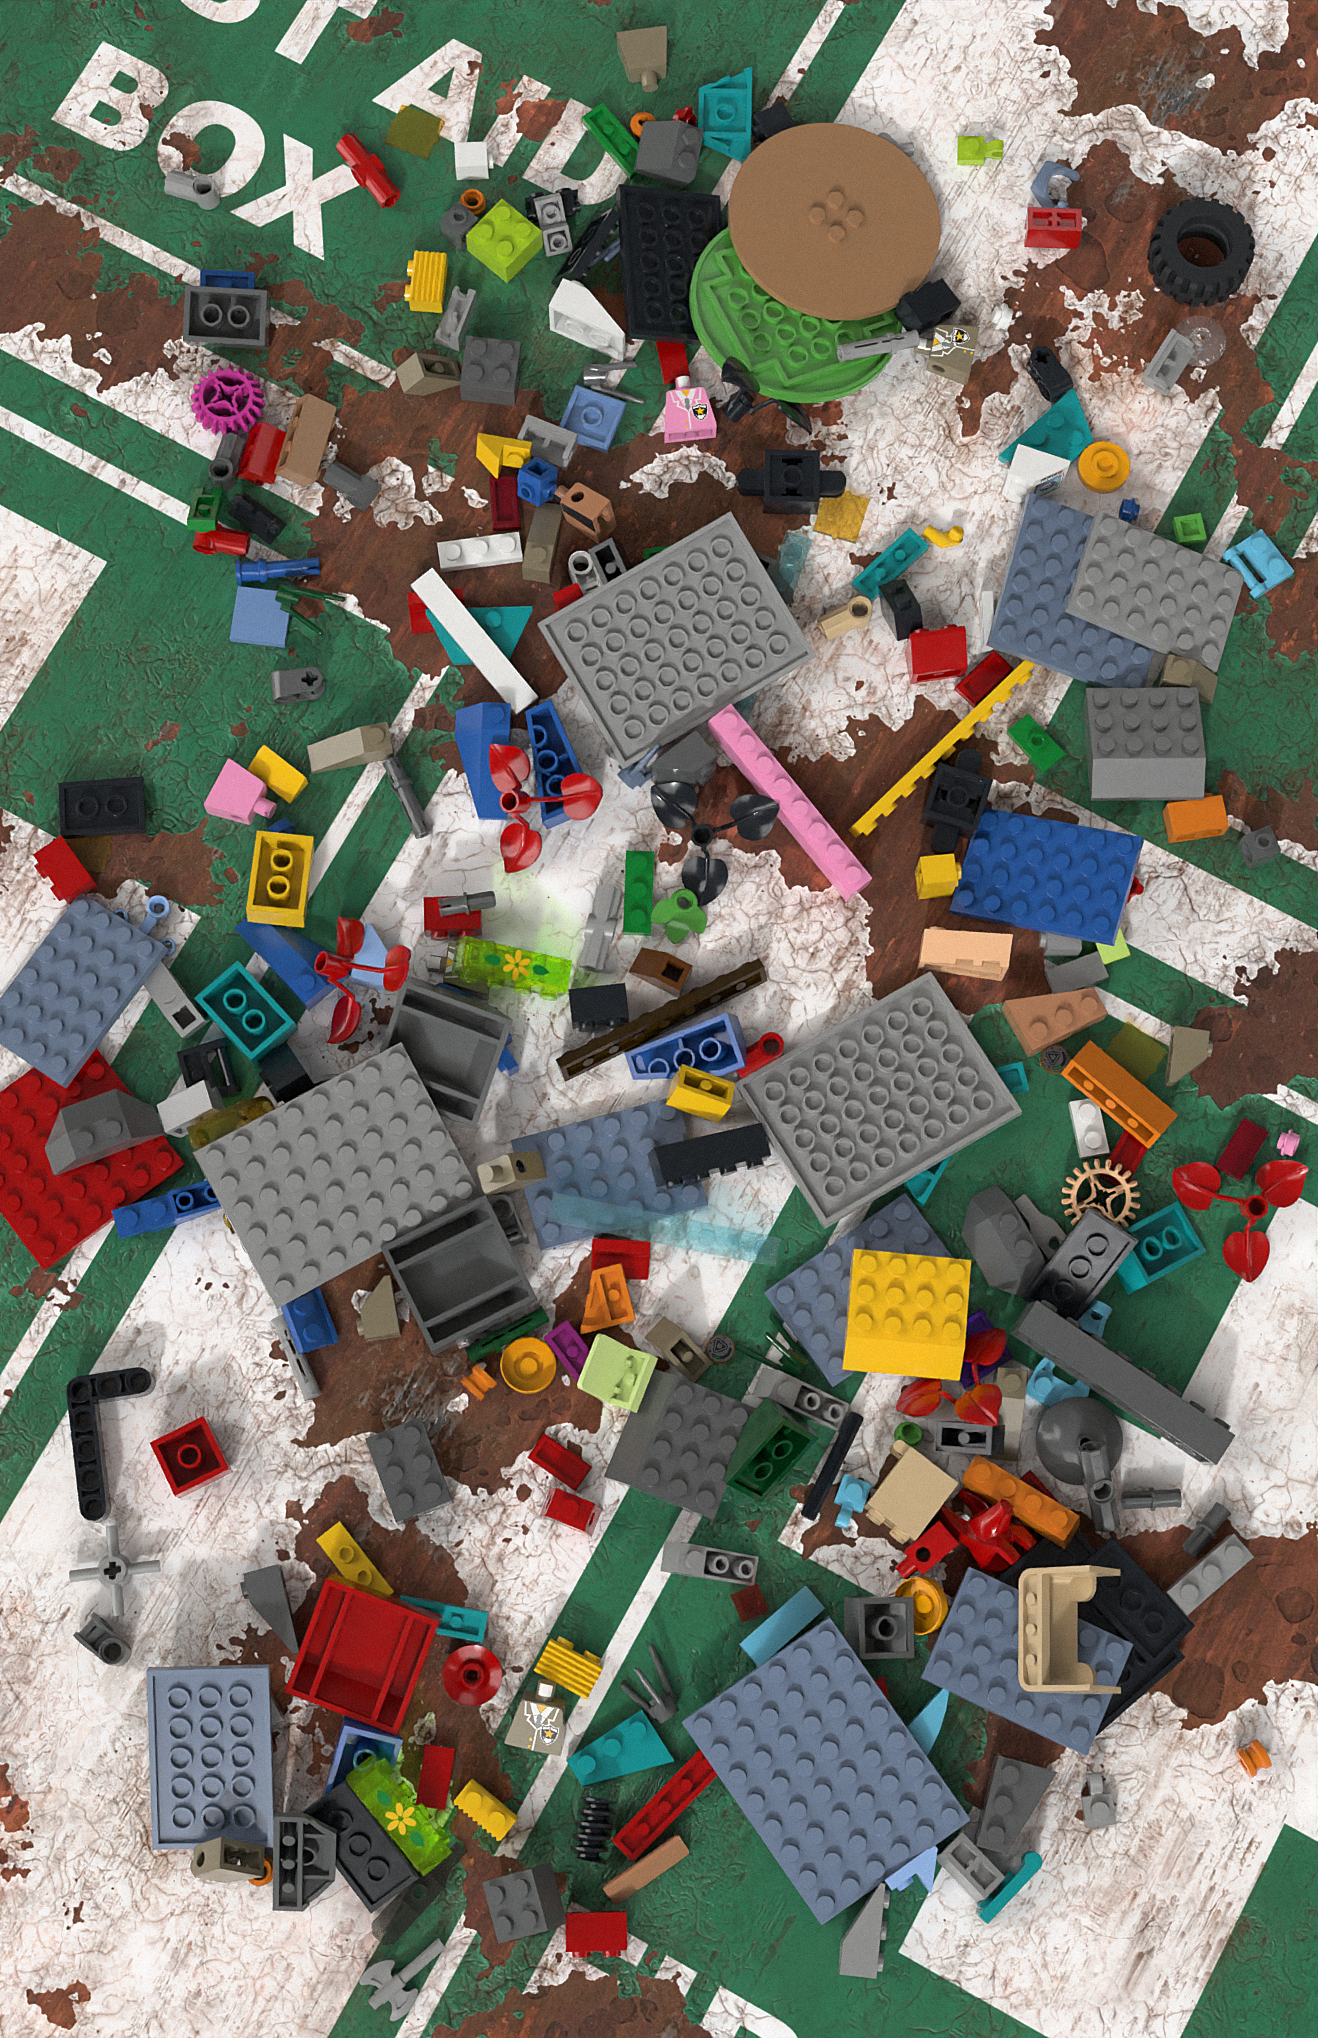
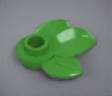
M678 889L671 895L670 899L659 901L653 908L650 916L651 923L665 924L666 936L673 944L682 941L690 930L703 934L707 923L705 913L697 906L698 900L696 895L688 889ZM679 899L687 901L688 905L686 908L679 906Z

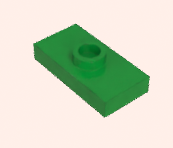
M1029 714L1025 715L1006 733L1043 774L1066 754Z

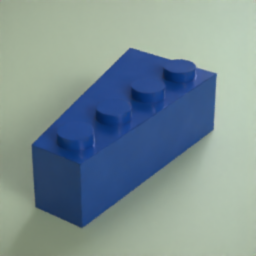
M549 700L525 711L538 797L563 796L561 791L562 780L571 774L583 773L552 701ZM564 801L540 802L542 823L547 830L571 820L564 812Z

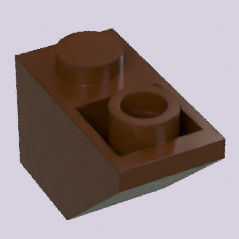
M641 947L629 973L680 998L692 975L693 965L669 953Z

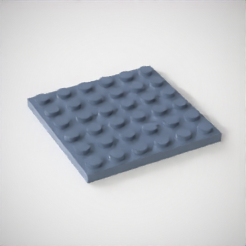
M1030 492L1025 499L986 646L1099 688H1145L1154 649L1064 612L1093 516Z

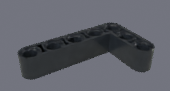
M135 1367L78 1376L71 1379L66 1386L79 1510L84 1519L91 1522H103L111 1513L99 1404L150 1395L155 1389L156 1381L154 1376L144 1368ZM139 1375H146V1386L140 1390L135 1389V1378ZM116 1379L118 1382L117 1390L112 1394H106L104 1390L106 1382ZM81 1384H87L89 1388L88 1394L84 1398L78 1399L75 1395L76 1388ZM84 1413H90L92 1416L91 1424L86 1428H81L79 1426L80 1416ZM88 1442H93L95 1444L94 1454L90 1457H84L82 1454L83 1446ZM96 1471L99 1480L95 1486L88 1487L85 1478L88 1473ZM94 1501H100L102 1511L98 1516L92 1517L89 1514V1506Z

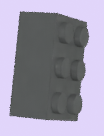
M185 285L183 341L188 345L269 350L271 294L267 290Z
M421 1417L365 1438L395 1522L398 1525L454 1503Z

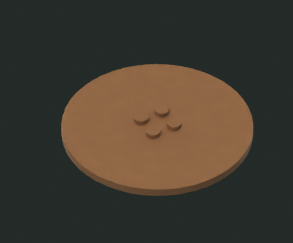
M837 123L805 124L789 128L770 137L760 144L742 164L733 183L728 202V226L731 241L737 256L749 275L763 290L782 304L801 313L822 319H864L877 316L900 304L899 299L909 291L914 293L926 279L939 248L941 232L940 214L935 196L925 176L915 163L898 147L874 133L850 125Z

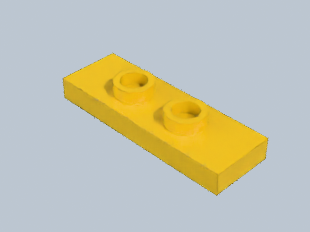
M340 1521L316 1539L346 1579L388 1595L394 1593Z

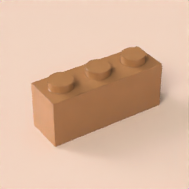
M309 393L296 399L274 474L302 487L318 479L321 473L319 465L329 446L327 442L328 435L336 423L334 415L337 407Z

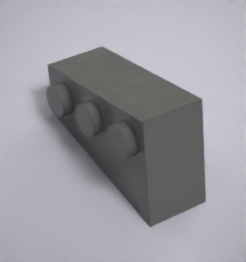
M994 1755L973 1844L981 1848L1007 1854L1057 1772Z

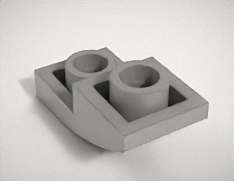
M560 193L534 198L546 256L571 251L573 248Z

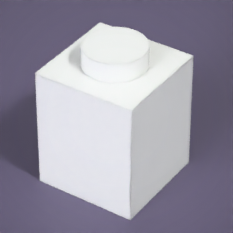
M487 141L454 143L457 180L489 179L488 169L493 168V152H487Z

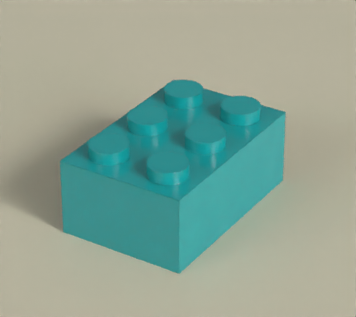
M236 961L194 998L199 1007L254 1067L259 1065L257 1062L259 1059L277 1049L298 1030L295 1022L239 961Z

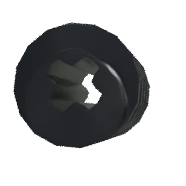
M590 1796L580 1797V1801L586 1804L587 1808L578 1809L577 1813L583 1816L585 1820L575 1822V1826L580 1828L582 1833L573 1834L572 1838L580 1842V1844L570 1846V1850L577 1854V1857H575L577 1859L606 1864V1860L599 1856V1853L608 1852L609 1848L602 1844L601 1841L611 1839V1835L605 1832L604 1829L611 1828L614 1825L606 1817L616 1815V1810L611 1808L609 1804L617 1802Z

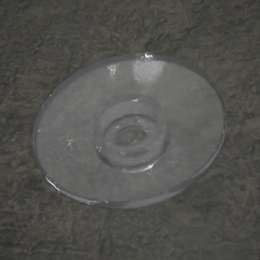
M1188 317L1181 321L1175 329L1177 333L1194 343L1193 348L1196 350L1188 362L1189 365L1197 367L1211 365L1218 361L1225 351V332L1215 320L1209 317ZM1197 334L1203 335L1206 339H1199Z

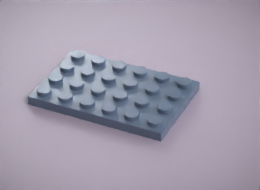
M81 893L74 899L1 996L0 1045L64 1088H67L169 950L160 942Z
M667 1098L511 1140L514 1153L540 1151L548 1177L524 1188L541 1252L708 1207L702 1182L694 1183L693 1179L683 1181V1185L672 1189H667L666 1185L656 1187L647 1154L654 1147L689 1139L681 1110L666 1105ZM518 1167L519 1172L524 1173V1167Z
M906 1193L764 1292L832 1388L856 1372L842 1370L851 1255L853 1250L862 1249L953 1258ZM971 1282L969 1284V1290H971L974 1287Z
M967 1567L920 1678L1074 1752L1087 1756L1113 1694L1044 1693L1024 1690L1018 1679L1019 1590L978 1570ZM1078 1618V1663H1088L1095 1669L1097 1685L1116 1687L1133 1644Z
M270 1664L148 1667L146 1672L153 1850L194 1849L198 1844L219 1837L273 1847V1816L275 1807Z

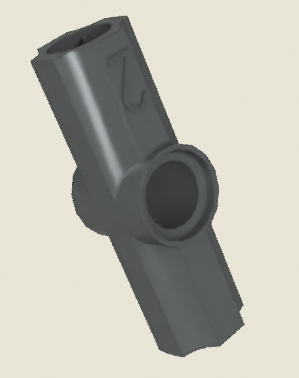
M1092 1440L1083 1443L1078 1448L1084 1476L1083 1486L1087 1491L1094 1529L1106 1533L1114 1531L1120 1526L1115 1499L1116 1487L1111 1479L1105 1444L1102 1441ZM1104 1483L1102 1488L1094 1490L1098 1484Z

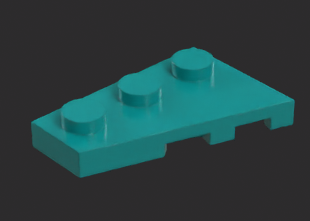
M640 1710L566 1761L581 1785L585 1786L670 1763L674 1759L644 1712Z

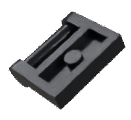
M226 1038L216 1039L176 1052L186 1088L202 1080L208 1081L211 1089L217 1087L207 1055L216 1052L226 1085L225 1087L217 1088L221 1098L234 1097L243 1092L233 1072L227 1052L229 1045Z

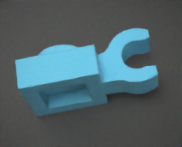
M847 1474L843 1475L833 1502L841 1505L835 1526L846 1530L853 1510L862 1513L872 1484Z

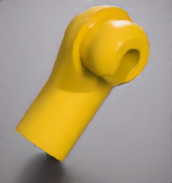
M928 525L922 536L940 548H948L959 545L963 541L965 533L960 526H953L949 531L940 532L933 526Z

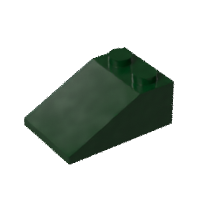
M766 1397L747 1419L723 1481L728 1486L762 1502L819 1437L801 1415Z

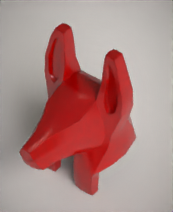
M962 1488L957 1495L973 1514L968 1521L959 1517L944 1504L938 1510L949 1531L956 1539L970 1549L980 1568L990 1574L999 1575L1003 1573L1010 1564H1014L1021 1557L1012 1546L1015 1540L1027 1551L1031 1550L1037 1542L1022 1525L1010 1522L1014 1513V1506L1005 1499H1001L991 1506L975 1493Z

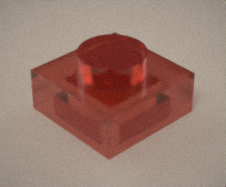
M758 1583L730 1595L741 1623L769 1612Z

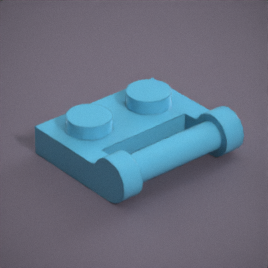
M1262 529L1238 545L1231 547L1221 556L1226 563H1230L1234 569L1241 571L1244 582L1250 588V594L1254 599L1259 598L1294 573L1292 567ZM1241 554L1244 555L1262 578L1263 583H1259L1239 557Z

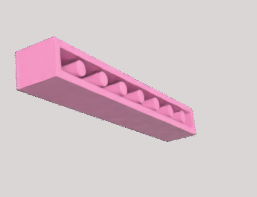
M730 704L712 717L706 729L760 795L767 796L779 804L780 809L777 817L847 902L868 886L872 880L870 874L734 706Z

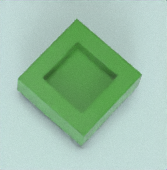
M1201 513L1173 518L1172 523L1177 544L1185 546L1206 541L1207 537Z

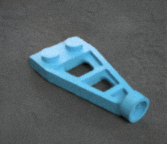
M1094 1299L1086 1312L1077 1321L1082 1325L1080 1330L1089 1335L1093 1333L1102 1338L1106 1320L1113 1309L1105 1303ZM1091 1313L1099 1317L1100 1320L1092 1319ZM1045 1357L1034 1368L1026 1384V1396L1048 1408L1069 1397H1087L1090 1390L1088 1386L1079 1380L1075 1384L1069 1385L1055 1377L1052 1373L1055 1364Z

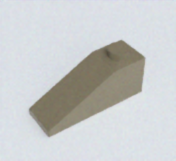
M545 502L540 507L536 506L522 564V574L525 580L550 584L563 518L561 505Z
M387 722L361 726L307 746L312 774L384 761L394 757Z
M998 1367L994 1371L993 1384L998 1386L1002 1392L998 1425H1005L1004 1455H988V1459L1018 1461L1026 1397L1027 1370Z

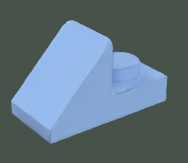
M933 1846L931 1849L925 1850L886 1878L884 1882L890 1890L897 1888L899 1891L905 1889L914 1881L911 1876L916 1873L924 1887L931 1893L938 1851L937 1847Z

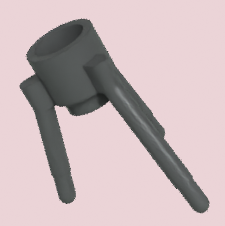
M623 361L584 365V385L591 386L592 391L645 404V400L601 386V383H607V371L636 368L638 366L636 362Z
M650 1645L649 1651L667 1696L664 1691L658 1694L638 1667L634 1671L653 1698L649 1701L651 1706L626 1684H622L621 1689L640 1705L652 1720L657 1718L661 1724L680 1710L676 1705L679 1699L671 1688L654 1646Z

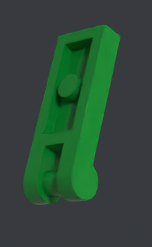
M195 487L187 517L188 530H196L202 533L216 530L221 506L224 504L223 488L205 490L204 487Z

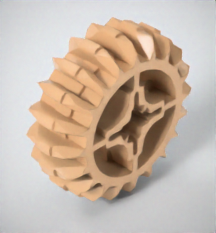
M1099 1159L1094 1160V1169H1090L1088 1162H1084L1083 1167L1086 1172L1083 1174L1078 1168H1075L1073 1172L1078 1176L1077 1180L1075 1181L1071 1177L1066 1179L1068 1183L1073 1185L1072 1189H1062L1063 1193L1070 1194V1199H1062V1204L1071 1203L1072 1206L1071 1209L1064 1212L1067 1216L1074 1212L1077 1216L1072 1219L1071 1224L1075 1225L1083 1215L1081 1211L1092 1206L1100 1209L1105 1216L1117 1224L1120 1222L1124 1228H1127L1129 1225L1124 1220L1125 1216H1128L1130 1219H1135L1136 1217L1134 1213L1129 1212L1130 1207H1140L1139 1203L1131 1202L1132 1197H1140V1192L1131 1193L1130 1190L1131 1187L1138 1184L1137 1181L1127 1183L1125 1180L1131 1175V1172L1127 1171L1121 1176L1118 1172L1121 1170L1122 1165L1117 1164L1115 1169L1111 1170V1160H1106L1105 1168H1100ZM1095 1174L1110 1175L1121 1185L1105 1189L1100 1185ZM1087 1178L1092 1190L1091 1195L1088 1199L1077 1204V1190L1082 1181ZM1094 1184H1096L1098 1190H1103L1102 1193L1104 1191L1107 1193L1115 1191V1194L1110 1195L1105 1200L1108 1212L1105 1211L1103 1206H1099V1203L1097 1205L1095 1203L1086 1204L1096 1197ZM1125 1193L1123 1210L1115 1218L1110 1207L1111 1200Z

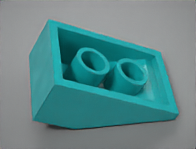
M1178 1201L1126 1228V1230L1137 1236L1139 1241L1115 1273L1127 1294H1130L1207 1252Z

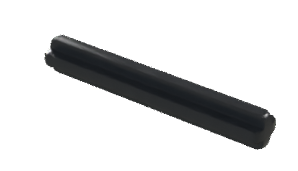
M853 1411L848 1414L801 1511V1515L810 1521L816 1519L864 1420V1417Z

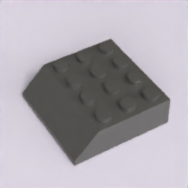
M1198 687L1086 688L1082 704L1091 801L1204 799L1206 754Z
M410 976L402 984L380 1052L402 1042L439 1115L476 1128L513 1019L489 1004Z
M486 1195L380 1247L433 1356L514 1316L537 1300Z
M654 1369L637 1413L630 1411L604 1477L713 1522L728 1486L724 1483L723 1478L746 1421L756 1408L679 1376Z

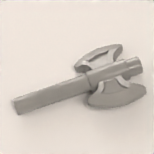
M438 1938L404 1969L393 1976L391 1975V1969L395 1965L394 1960L380 1961L369 1967L361 1976L359 1983L361 1985H375L379 1988L368 1999L373 2009L376 2010L380 2005L385 2004L389 2000L392 2005L391 2021H396L406 2015L416 2001L418 1989L414 1987L410 1990H404L405 1983L446 1948L444 1943Z

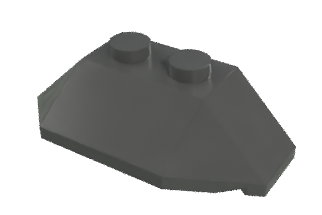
M113 1089L60 1109L45 1146V1151L53 1174L56 1176L165 1134L155 1107L124 1092Z
M997 1184L970 1198L961 1232L965 1244L989 1286L1022 1297V1294L1046 1264L1041 1251L1015 1205Z
M274 1812L273 1911L303 1912L310 1905V1902L319 1897L335 1881L336 1829L305 1813Z

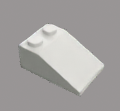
M563 278L549 304L550 330L623 362L625 359V333L583 284Z

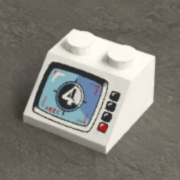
M1018 444L1001 495L1007 496L1010 501L1020 503L1025 502L1026 496L1030 492L1039 496H1045L1062 488L1071 461Z

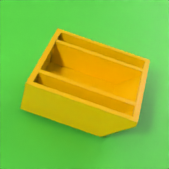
M854 1249L851 1255L842 1370L959 1381L965 1350L971 1260Z

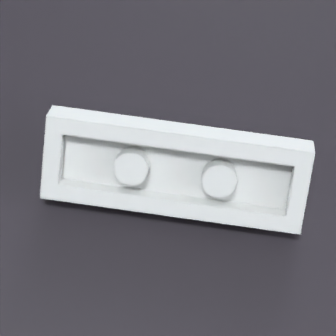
M519 532L437 543L441 572L523 561Z

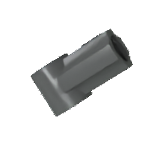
M223 434L215 459L211 461L208 469L214 488H223L224 492L231 491L236 485V473L246 446V440L237 434ZM220 473H228L224 477H218Z
M337 460L330 464L323 477L326 484L345 495L346 499L361 511H366L381 491V486L374 479L365 474L358 475Z

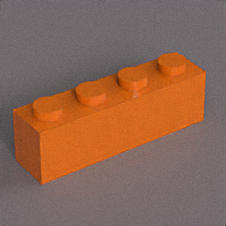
M1091 1040L1078 1052L1061 1073V1075L1148 1149L1178 1116L1167 1104L1162 1102L1146 1086L1129 1074Z
M979 1454L975 1456L962 1477L964 1488L992 1505H995L1001 1499L1007 1500L1014 1506L1013 1518L1063 1549L1067 1547L1080 1526L1079 1515Z

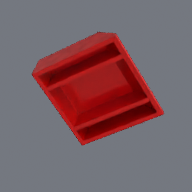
M332 1573L325 1580L284 1692L397 1736L415 1695L443 1615Z

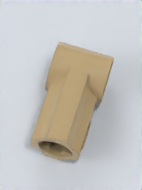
M857 596L851 599L849 604L818 618L817 622L824 638L830 641L855 628H865L871 621L872 604L866 597ZM862 608L867 614L859 617L853 614V610Z

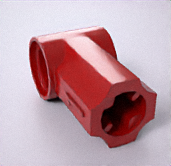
M217 523L216 530L204 533L196 531L192 548L206 555H215L216 552L246 558L250 548L251 534L249 532L224 528L221 524Z
M768 1032L761 1036L760 1040L747 1047V1067L735 1071L738 1077L743 1079L783 1056L785 1048L782 1037L775 1032ZM768 1042H776L780 1046L775 1053H767L763 1048Z

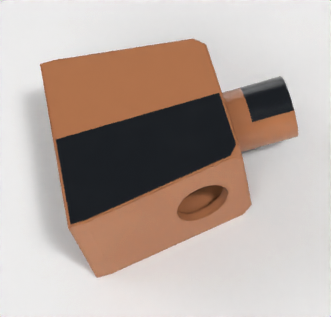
M575 483L570 490L563 485L556 489L553 498L561 504L565 519L597 544L604 542L616 528L617 523L611 502L606 497L581 483Z

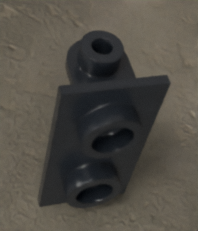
M561 188L556 191V193L561 195L565 217L576 216V213L581 212L578 201V189ZM537 192L525 198V210L529 221L538 222L533 199L551 194Z
M235 494L231 503L234 505L227 514L271 545L287 524L248 494Z

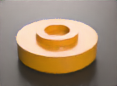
M1106 441L1096 442L1085 448L1077 465V474L1081 483L1090 491L1099 494H1109L1119 490L1125 484L1130 472V460L1126 452L1120 446Z
M533 1337L520 1338L513 1341L503 1352L500 1363L501 1373L505 1382L513 1390L523 1394H533L542 1391L552 1382L556 1373V1359L552 1349L544 1341Z
M917 1576L906 1579L896 1589L894 1596L913 1597L914 1634L923 1635L931 1633L943 1625L947 1617L948 1603L942 1587L935 1580L926 1576Z

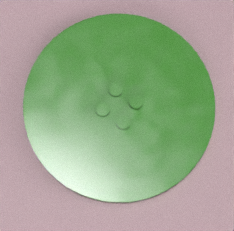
M729 226L717 234L704 249L692 276L689 291L690 313L694 329L706 352L721 369L724 361L730 356L740 360L747 366L750 374L758 381L760 385L758 393L774 399L796 403H820L843 398L859 391L878 377L886 368L893 355L884 353L841 363L837 356L838 345L879 338L890 332L894 334L902 333V324L893 314L898 306L869 318L830 320L810 316L782 304L763 290L746 271L734 249Z

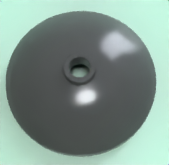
M1069 1397L1055 1403L1042 1416L1036 1431V1451L1043 1467L1053 1477L1064 1483L1083 1485L1084 1476L1078 1448L1081 1447L1080 1441L1083 1438H1087L1088 1441H1102L1105 1444L1111 1472L1118 1463L1123 1448V1434L1117 1417L1106 1405L1088 1397Z

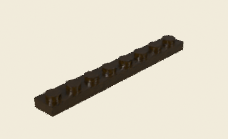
M759 958L752 962H746L738 969L728 974L720 975L714 981L702 987H696L688 994L676 1000H670L652 1012L643 1013L637 1019L625 1025H619L613 1031L601 1037L593 1038L587 1044L575 1050L565 1052L561 1057L555 1059L560 1074L566 1082L767 982L763 963Z

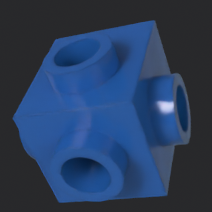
M538 457L533 458L519 469L517 495L538 507L551 500L558 488V468Z

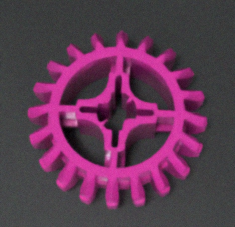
M229 364L227 370H223L218 365V372L215 373L208 369V377L200 376V384H194L193 390L195 393L191 394V401L193 403L191 409L196 414V421L202 423L204 430L211 429L212 434L215 436L220 431H222V435L229 432L238 435V430L241 429L248 433L247 425H256L255 418H262L261 409L265 407L263 400L264 392L260 388V382L257 379L253 380L254 377L251 372L245 374L241 366L234 371L231 364ZM216 390V396L213 399H211V403L207 405L209 397ZM249 398L246 407L240 412L239 407L245 403V399Z

